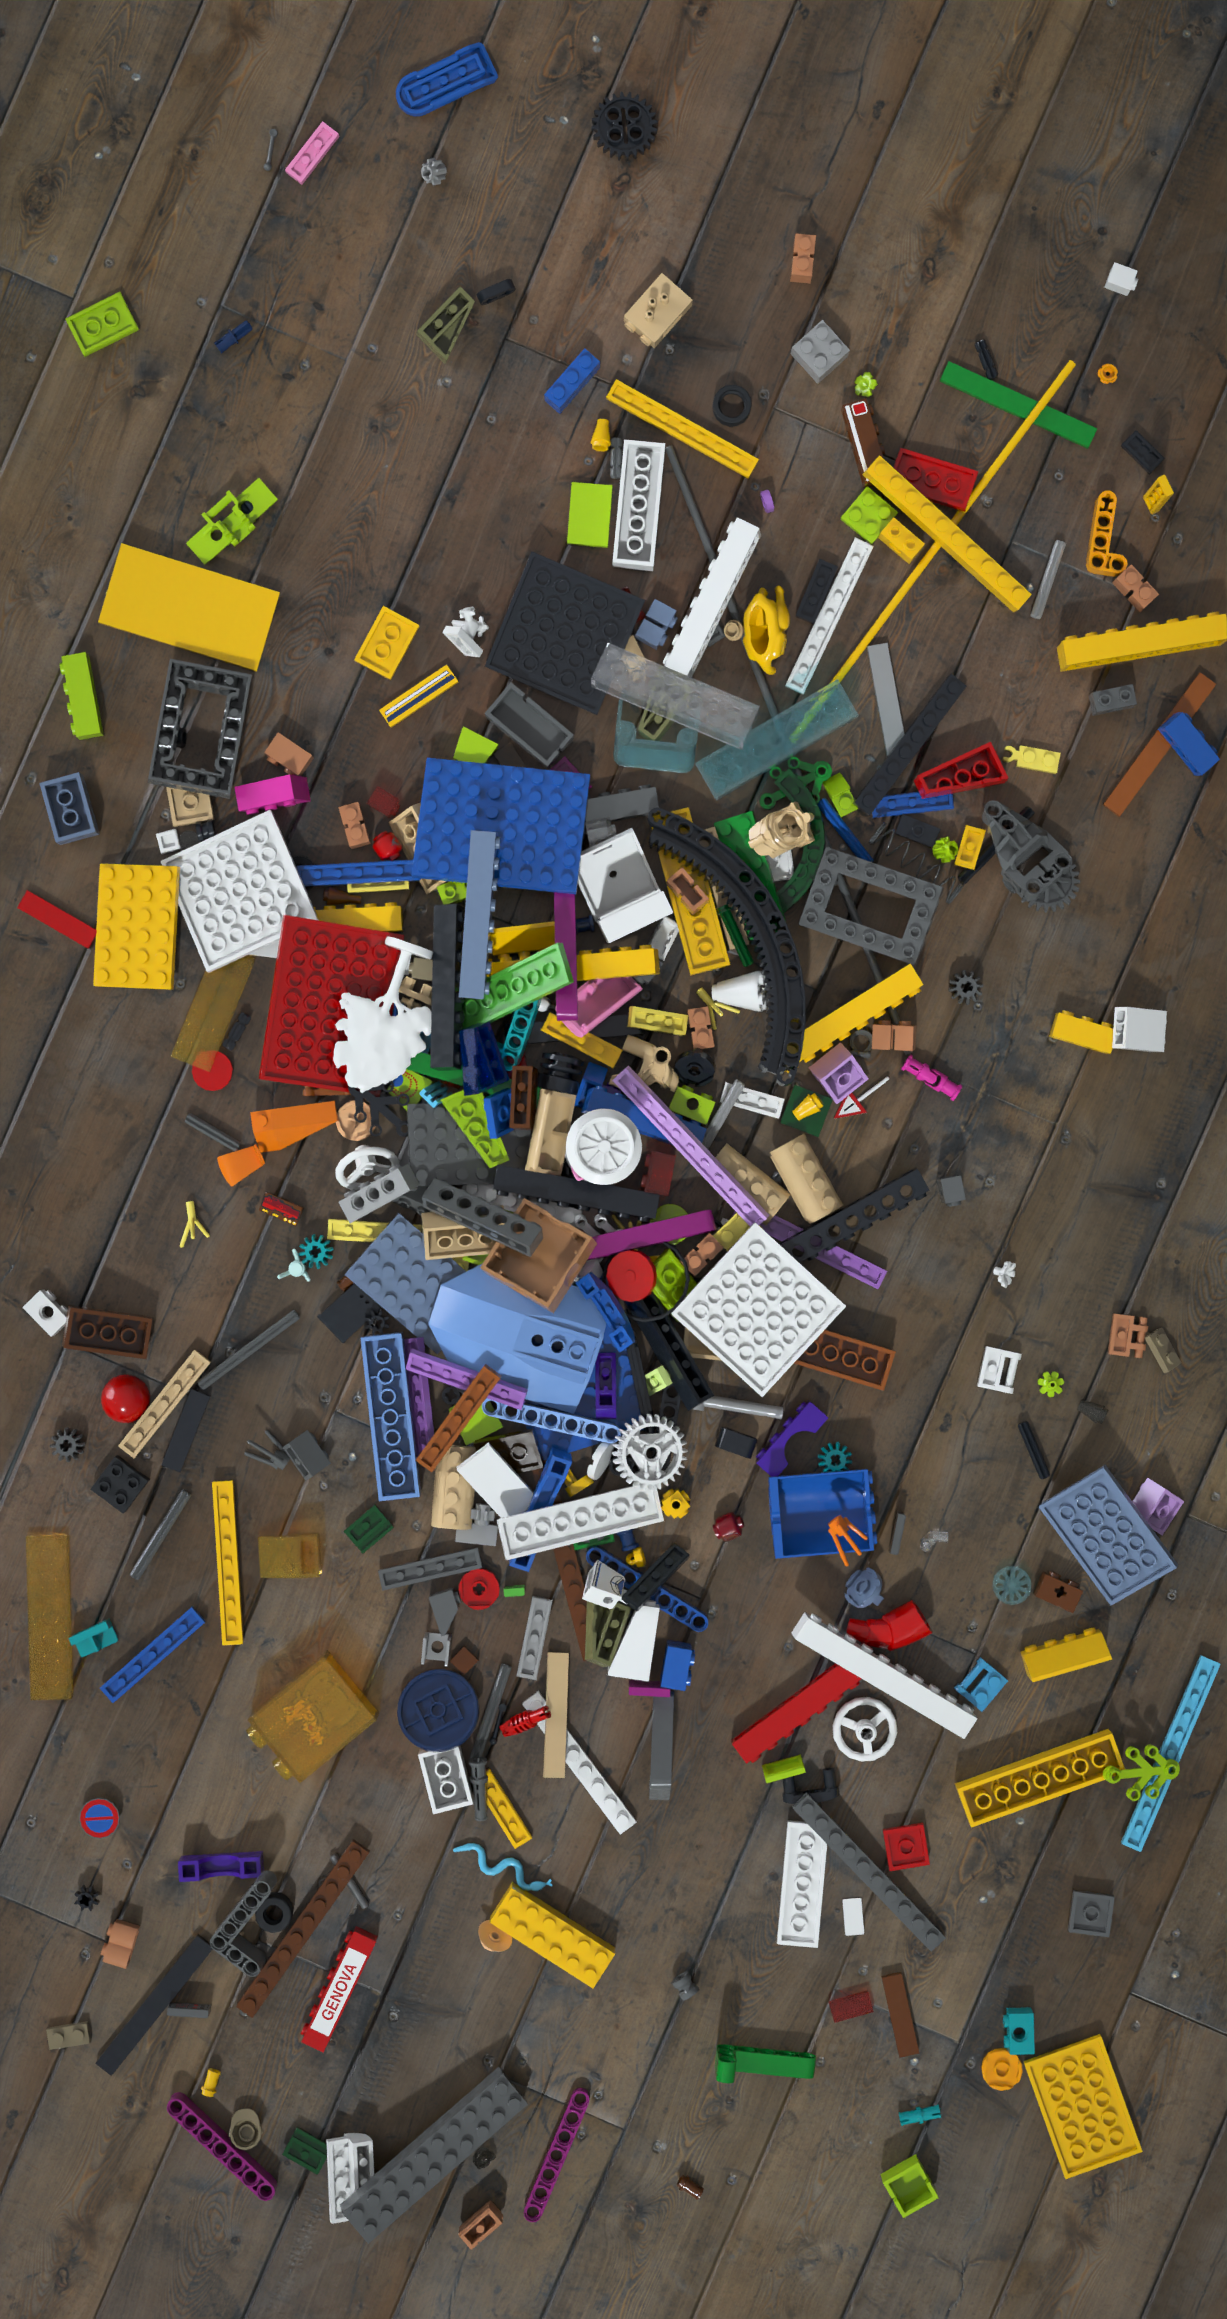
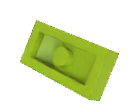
M841 773L823 781L822 784L841 818L859 809L852 804L855 799L850 792L849 784Z

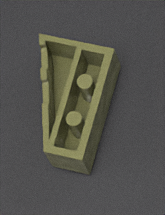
M461 286L416 333L444 364H446L475 302Z
M658 669L648 703L638 727L639 734L655 746L693 698L691 691L661 669Z
M587 1601L585 1660L601 1667L611 1666L631 1611L630 1607L617 1602L612 1609Z

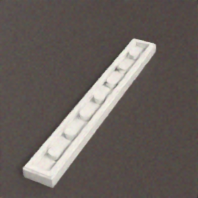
M855 537L789 676L786 687L804 695L874 547L873 545Z

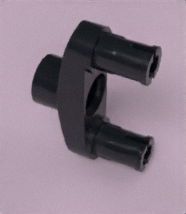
M833 1767L823 1769L825 1787L821 1789L797 1791L794 1776L784 1778L783 1802L795 1804L804 1794L808 1793L822 1808L821 1802L831 1800L840 1795L839 1786L836 1783L835 1769Z

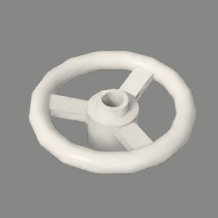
M361 1145L340 1160L336 1167V1179L343 1187L359 1191V1185L363 1183H357L356 1181L362 1175L370 1176L374 1172H385L387 1175L390 1173L388 1169L399 1164V1159L394 1152L386 1148ZM375 1155L388 1158L391 1166L377 1163ZM355 1160L356 1170L345 1178L344 1169Z
M871 1697L854 1698L845 1703L836 1713L832 1725L833 1738L839 1750L849 1758L861 1762L874 1761L884 1756L894 1745L897 1735V1723L891 1709L882 1701ZM860 1705H870L880 1710L871 1720L862 1719L856 1722L844 1717L849 1710ZM884 1719H887L889 1724L887 1740L880 1749L872 1752L871 1742L877 1735L875 1727ZM841 1725L855 1730L857 1738L863 1742L864 1753L853 1751L845 1744L841 1736ZM864 1728H869L867 1732H862Z

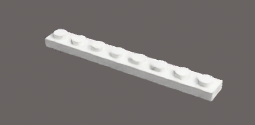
M538 1690L522 1702V1705L526 1710L534 1711L545 1706L546 1699ZM542 1720L537 1725L545 1734V1720ZM566 1727L565 1762L621 1835L637 1823L636 1819Z

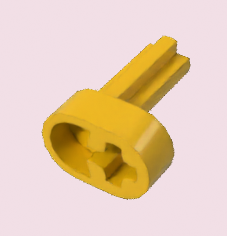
M569 1469L564 1481L567 1486L565 1490L569 1497H572L593 1484L594 1481L588 1475L577 1481L571 1469Z

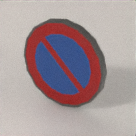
M98 1797L84 1804L80 1811L79 1822L87 1835L92 1838L102 1839L109 1837L116 1831L120 1822V1814L112 1801Z

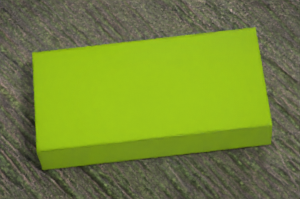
M801 1755L762 1765L766 1783L806 1773Z

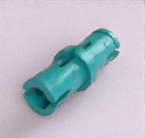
M938 2104L925 2108H920L919 2106L915 2110L898 2112L901 2126L916 2122L922 2124L926 2120L941 2118Z

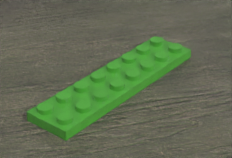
M556 943L487 977V982H490V993L486 995L485 999L465 998L463 1003L465 1020L462 1023V1032L466 1035L573 983L574 980L563 943Z

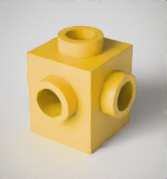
M678 1487L675 1490L671 1488L662 1495L664 1498L661 1500L663 1504L661 1509L668 1517L671 1515L674 1519L677 1516L682 1518L689 1512V1501L691 1499L684 1490L680 1491ZM674 1501H678L680 1503V1506L678 1508H674L672 1506V1503Z

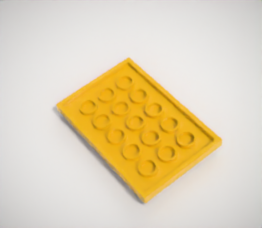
M100 864L93 986L174 989L180 867Z
M1100 2034L1023 2061L1065 2179L1142 2152Z

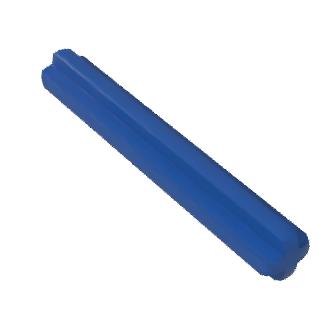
M826 798L820 800L818 803L819 809L855 856L873 862L872 857Z

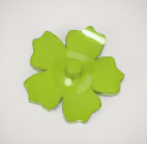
M865 372L863 376L856 377L855 393L858 396L862 394V396L868 398L872 395L871 389L874 390L878 384L870 372Z

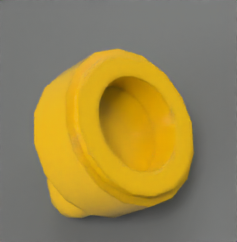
M639 1546L633 1549V1552L627 1555V1564L637 1565L638 1568L646 1565L642 1547Z

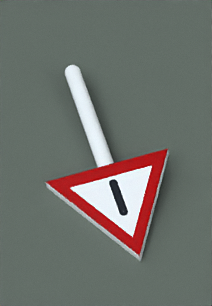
M888 1076L858 1099L853 1093L849 1094L843 1099L834 1119L867 1113L860 1104V1101L886 1083L890 1078Z

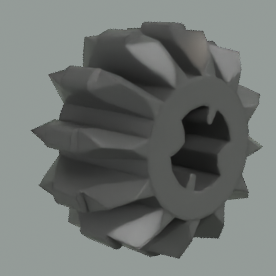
M965 970L961 972L962 978L958 973L954 974L957 981L950 980L949 983L955 987L948 988L949 992L955 991L951 998L955 999L958 996V1004H961L963 999H965L966 1005L970 1004V998L973 1002L978 1001L974 994L982 995V992L977 990V988H982L983 984L976 983L981 979L980 976L973 979L974 972L971 971L967 977ZM968 983V987L971 989L964 993L962 991L964 988H961V985Z
M66 1427L64 1432L59 1429L57 1431L58 1436L51 1437L56 1442L50 1444V1448H56L52 1455L54 1456L59 1453V1461L65 1457L66 1462H71V1457L77 1460L79 1458L78 1454L84 1453V1450L80 1447L85 1446L86 1443L79 1442V1439L83 1437L82 1434L75 1436L77 1429H73L71 1433L69 1427ZM69 1440L68 1443L71 1442L72 1447L68 1448V1450L66 1449L67 1446L64 1447V1443Z

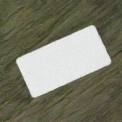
M861 1898L843 1899L845 1935L864 1934Z

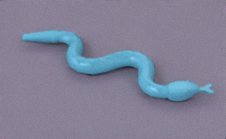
M467 1843L453 1849L454 1852L476 1850L478 1852L480 1870L486 1875L494 1876L502 1872L506 1867L513 1866L516 1872L517 1884L523 1890L539 1891L546 1885L553 1886L550 1883L551 1879L546 1883L534 1881L531 1884H526L524 1882L522 1864L519 1860L512 1857L503 1859L493 1868L488 1867L485 1850L479 1844Z

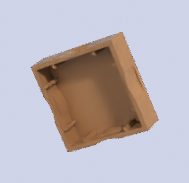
M524 1198L515 1214L520 1215L524 1220L539 1224L542 1227L543 1240L531 1257L496 1242L480 1268L487 1275L554 1314L596 1247L597 1242L591 1236L568 1223L557 1220L548 1211Z

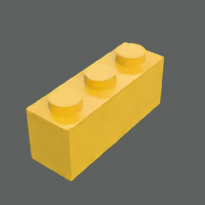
M1062 1010V1013H1056L1049 1037L1101 1053L1111 1054L1113 1042L1112 1024L1101 1022V1025L1093 1023L1094 1019L1085 1016L1079 1019L1073 1017L1074 1013Z

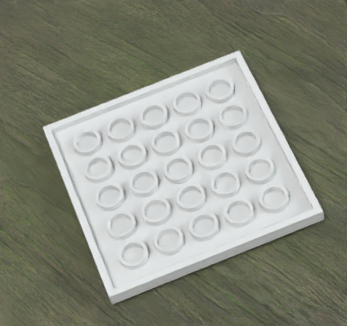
M272 810L257 815L160 861L162 866L180 867L178 904L208 973L279 941L283 915L319 921Z
M754 1222L671 1314L763 1397L840 1314L846 1305Z

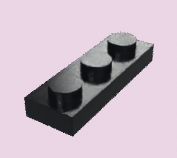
M819 559L795 617L811 624L815 623L838 566Z

